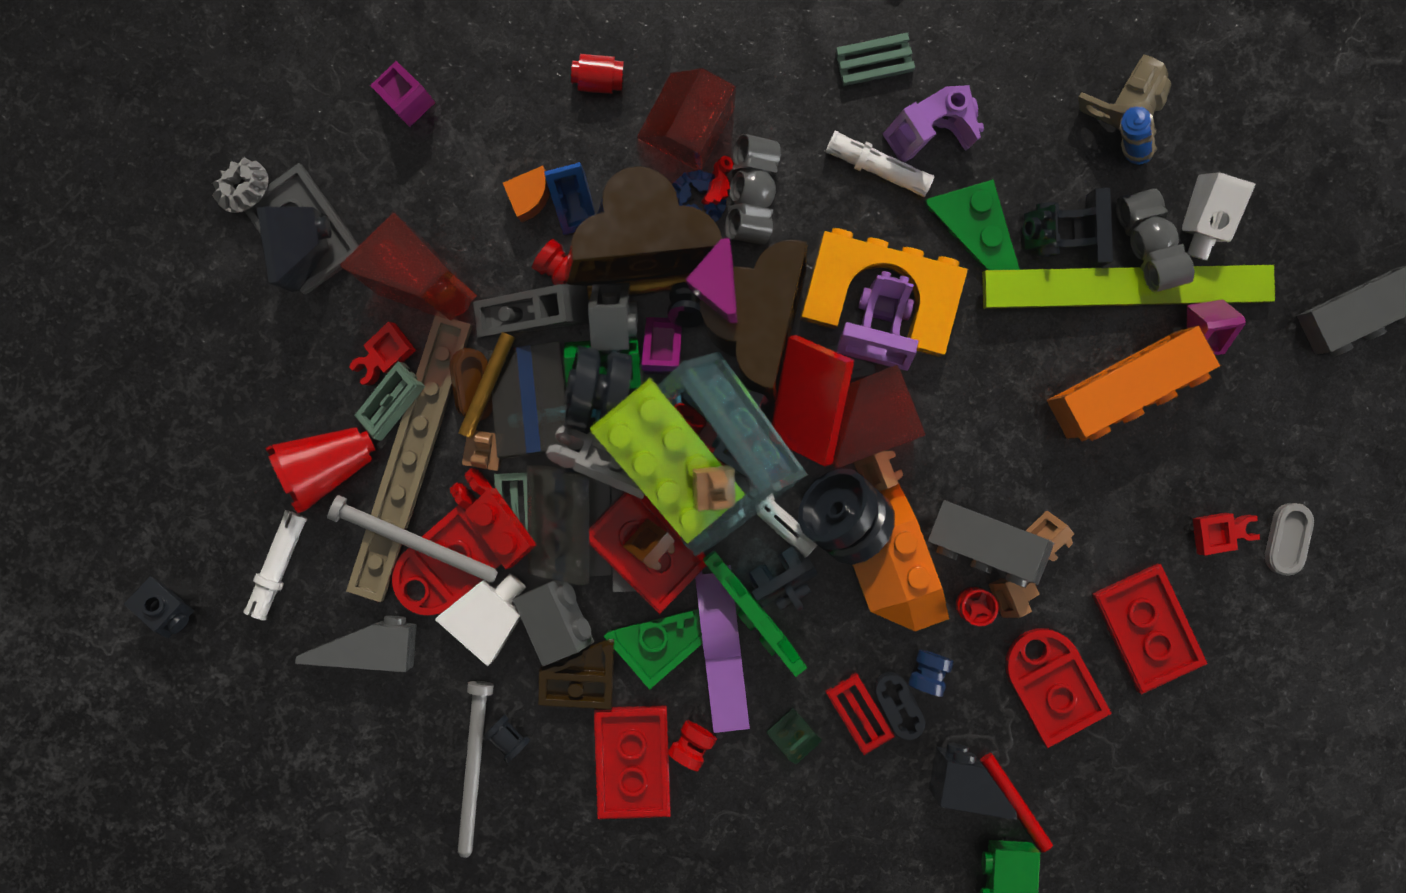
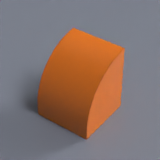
M544 166L503 182L515 214L521 222L536 216L548 201L550 191L544 174L546 171Z

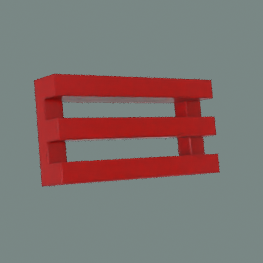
M857 673L852 674L847 680H842L837 686L825 691L863 755L895 737ZM853 685H856L884 731V734L879 737L849 688ZM844 693L870 736L871 742L867 744L864 742L839 701L838 694Z

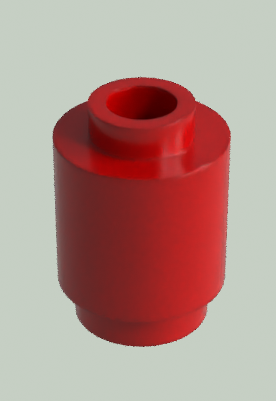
M580 54L579 61L572 60L571 83H578V91L612 94V90L622 91L624 61H615L613 56Z

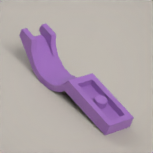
M701 571L695 578L713 732L750 729L735 600L713 573L703 574Z

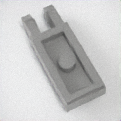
M564 426L559 427L555 438L569 448H564L558 444L550 445L546 456L551 462L557 463L564 468L573 467V470L638 498H644L645 494L594 434L588 433L587 435L578 430L564 428ZM571 449H574V450L581 449V450H580V452L578 453V452L573 451V450H571Z

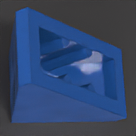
M579 162L544 172L563 235L574 233L583 221L596 215L583 167Z

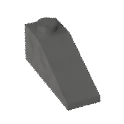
M559 284L473 302L478 338L499 336L501 332L514 334L589 323L587 286Z
M384 616V621H379L296 656L295 664L407 672L414 665L417 624L406 623V617Z

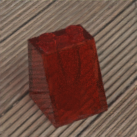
M703 68L671 73L637 138L696 170H702L735 109L736 86Z
M392 213L340 264L345 271L376 294L449 321L464 313L469 308L471 301L477 297V294L428 242L395 213Z
M898 365L849 384L833 459L834 468H840L925 436L924 429Z

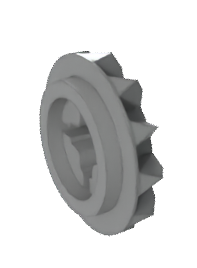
M244 157L239 163L231 161L229 169L226 171L219 170L221 178L213 182L216 191L212 196L219 206L228 212L238 213L246 211L256 205L264 196L268 187L267 171L256 160L252 162ZM241 179H244L246 181L243 184H239L241 182ZM234 184H238L236 189L233 188Z

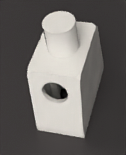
M1223 173L1198 175L1182 225V231L1194 235L1187 252L1189 256L1209 261L1215 242H1230L1233 239L1255 187L1254 183Z
M511 573L507 575L498 587L492 582L483 580L442 612L435 620L488 666L498 656L521 619L513 599L518 597L526 586Z

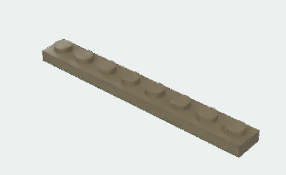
M437 313L435 314L416 373V380L422 382L425 388L402 416L371 512L372 516L402 529H408L453 389L449 369L450 360L457 351L466 348L473 325ZM366 529L346 592L380 603L383 602L402 544Z

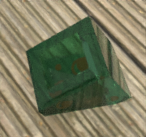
M794 708L766 732L788 760L795 764L799 763L822 741L820 736Z

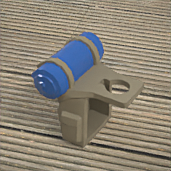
M1143 54L1115 104H1109L1083 92L1078 97L1081 112L1120 130L1123 154L1132 164L1140 165L1149 162L1157 150L1154 138L1157 130H1155L1153 114L1155 111H1161L1167 102L1171 89L1167 68L1161 61ZM1092 106L1099 108L1101 111L1096 110Z

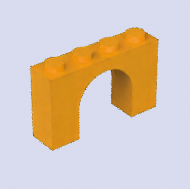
M832 228V232L825 231L820 242L800 320L835 329L838 326L846 293L852 279L868 269L886 268L897 272L901 276L908 277V283L914 284L912 291L915 299V309L907 338L919 340L918 352L937 357L945 355L968 269L959 267L960 262L949 257L939 256L936 261L923 257L924 252L915 248L903 247L902 251L888 248L889 243L881 239L869 237L867 242L854 239L853 233L847 230Z

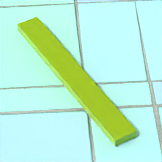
M1274 265L1194 266L1193 282L1156 293L1148 288L1141 267L985 270L982 272L983 309L1179 305L1222 299L1227 303H1270L1275 301Z

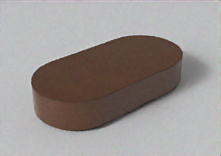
M471 348L457 351L452 356L449 364L455 406L458 413L464 418L488 365L484 354ZM493 391L480 421L487 418L493 410Z

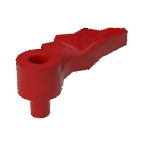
M722 156L714 164L713 174L715 179L709 183L708 191L701 201L702 204L708 205L713 203L717 205L722 199L728 197L730 184L726 175L732 170L734 165L730 157Z

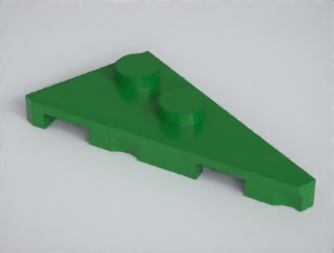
M994 180L938 195L924 201L925 207L948 228L947 231L964 245V249L984 270H1020Z
M715 550L704 557V563L742 609L737 613L740 619L750 631L756 627L762 634L759 641L770 655L773 656L777 653L795 677L806 670L807 666L788 638Z
M735 602L736 614H737V613L740 612L742 609H741V608L739 607V605ZM699 608L611 630L604 635V638L606 640L615 639L614 649L650 690L703 644Z

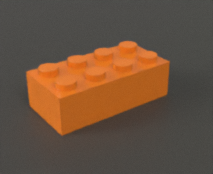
M1195 326L1173 332L1048 399L1047 402L1066 438H1080L1081 441L1090 439V441H1093L1111 432L1110 424H1116L1121 421L1127 423L1143 415L1145 412L1142 407L1155 403L1158 406L1177 397L1176 389L1179 390L1186 386L1192 388L1211 378L1209 372L1219 367L1220 364L1200 327Z

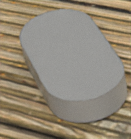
M1287 503L1280 506L1273 515L1265 550V562L1274 573L1286 576L1294 575L1301 571L1305 565L1314 527L1313 514L1306 506L1297 503Z

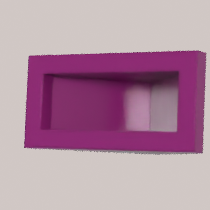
M397 61L370 85L409 127L436 103L425 88Z
M723 238L690 274L686 282L691 292L729 323H738L732 248L730 239Z
M1223 299L1187 305V329L1199 326L1214 355L1225 354L1246 324L1244 316Z
M646 317L642 355L643 373L680 375L681 326L673 324L668 318Z

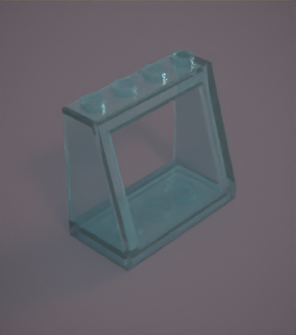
M720 352L684 361L658 386L670 403L685 390L688 391L755 486V488L688 544L681 537L685 546L691 549L695 556H698L714 547L807 476V473Z

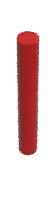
M988 753L980 759L981 764L986 768L1016 810V816L1040 852L1043 853L1051 849L1053 843L994 755Z

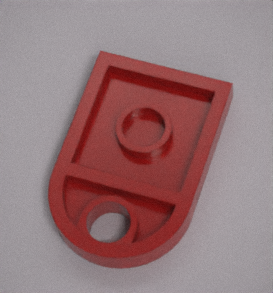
M459 505L422 536L495 569L502 565L464 512L465 509ZM408 548L401 554L395 563L392 573V586L397 599L408 610L420 615H436L444 612L483 581L479 577L411 548ZM417 580L424 585L425 595L421 600H413L408 596L407 586L410 581Z
M1037 628L1024 632L1013 641L1006 655V674L1044 746L1049 748L1112 714L1077 648L1067 637L1051 629ZM1032 640H1040L1044 647L1042 655L1037 659H1029L1025 653L1026 645Z

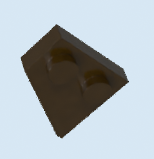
M607 639L543 667L541 665L539 670L538 705L611 709L613 702L615 639Z

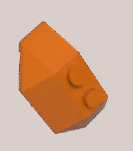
M900 484L879 491L890 500L895 511L894 529L889 541L878 554L866 562L853 564L869 611L915 632L948 620L949 615L942 585L917 518Z

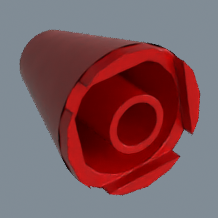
M357 427L277 443L266 448L270 455L268 457L285 493L290 494L294 501L291 504L297 514L309 509L372 460L369 453L376 450L367 431L359 433Z

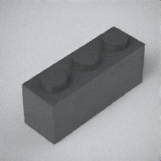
M1406 266L1386 272L1297 315L1315 355L1329 352L1332 357L1341 355L1354 348L1352 342L1363 337L1365 341L1379 337L1387 332L1385 326L1395 321L1398 325L1405 324Z
M945 500L942 503L928 542L938 545L936 553L957 560L959 554L972 558L970 566L991 574L993 567L1005 571L1007 574L1004 580L1025 588L1028 581L1039 585L1055 544L1046 538Z

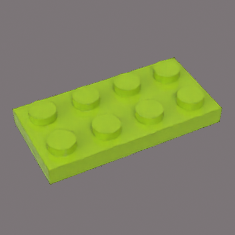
M650 378L590 428L596 438L687 544L728 510L697 511L694 507L693 469L719 467L722 465ZM735 482V503H737L746 494Z

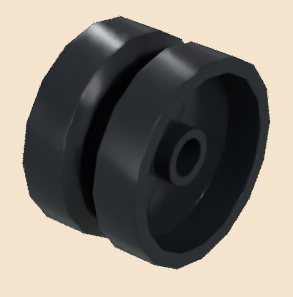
M577 346L565 392L564 428L585 431L590 424L593 409H596V424L628 397L632 372V355L611 352L605 360L602 374H599L601 360L598 349Z
M840 468L827 472L818 478L805 492L799 506L798 522L802 533L839 563L853 565L866 562L878 554L886 545L895 526V511L890 500L875 489L863 476L855 470Z

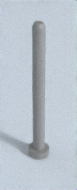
M340 495L336 496L329 509L327 519L337 522L339 518L488 582L495 581L498 574L497 570L493 567L346 504L347 498Z
M484 681L468 682L467 693L472 694L458 842L459 856L465 858L471 855L473 849L487 695L493 694L494 685Z

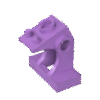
M970 86L944 87L917 104L915 102L903 109L884 131L883 136L897 158L905 163L913 158L936 134L932 128L934 126L951 130L965 151L981 137L980 132H983L984 126L983 123L977 122L978 104L971 95Z
M882 271L881 276L877 275L870 288H863L858 306L859 309L864 310L861 326L846 322L838 343L837 353L908 371L916 355L919 341L900 336L902 320H909L914 300L909 299L914 284L908 283V277L900 276V279L891 277L890 272ZM872 317L891 322L889 333L872 329Z

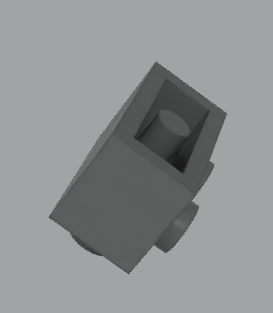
M630 282L593 284L588 306L591 348L598 349L603 354H610L611 352L620 353L623 350L629 349L630 336H637L638 304L637 301L631 302Z
M557 578L513 599L542 667L575 654L594 643L591 627L583 617L576 602L575 591L568 584L566 578Z

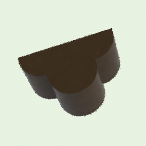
M629 167L612 176L605 186L598 213L587 218L576 229L565 267L566 284L574 285L691 273L722 239L717 224L708 214L694 207L679 206L674 187L661 173L646 167Z
M785 240L770 246L760 255L754 269L733 267L738 323H729L704 301L700 300L701 314L711 341L722 352L737 357L743 381L749 390L763 394L776 402L787 339L792 333L808 264L807 242L798 240Z

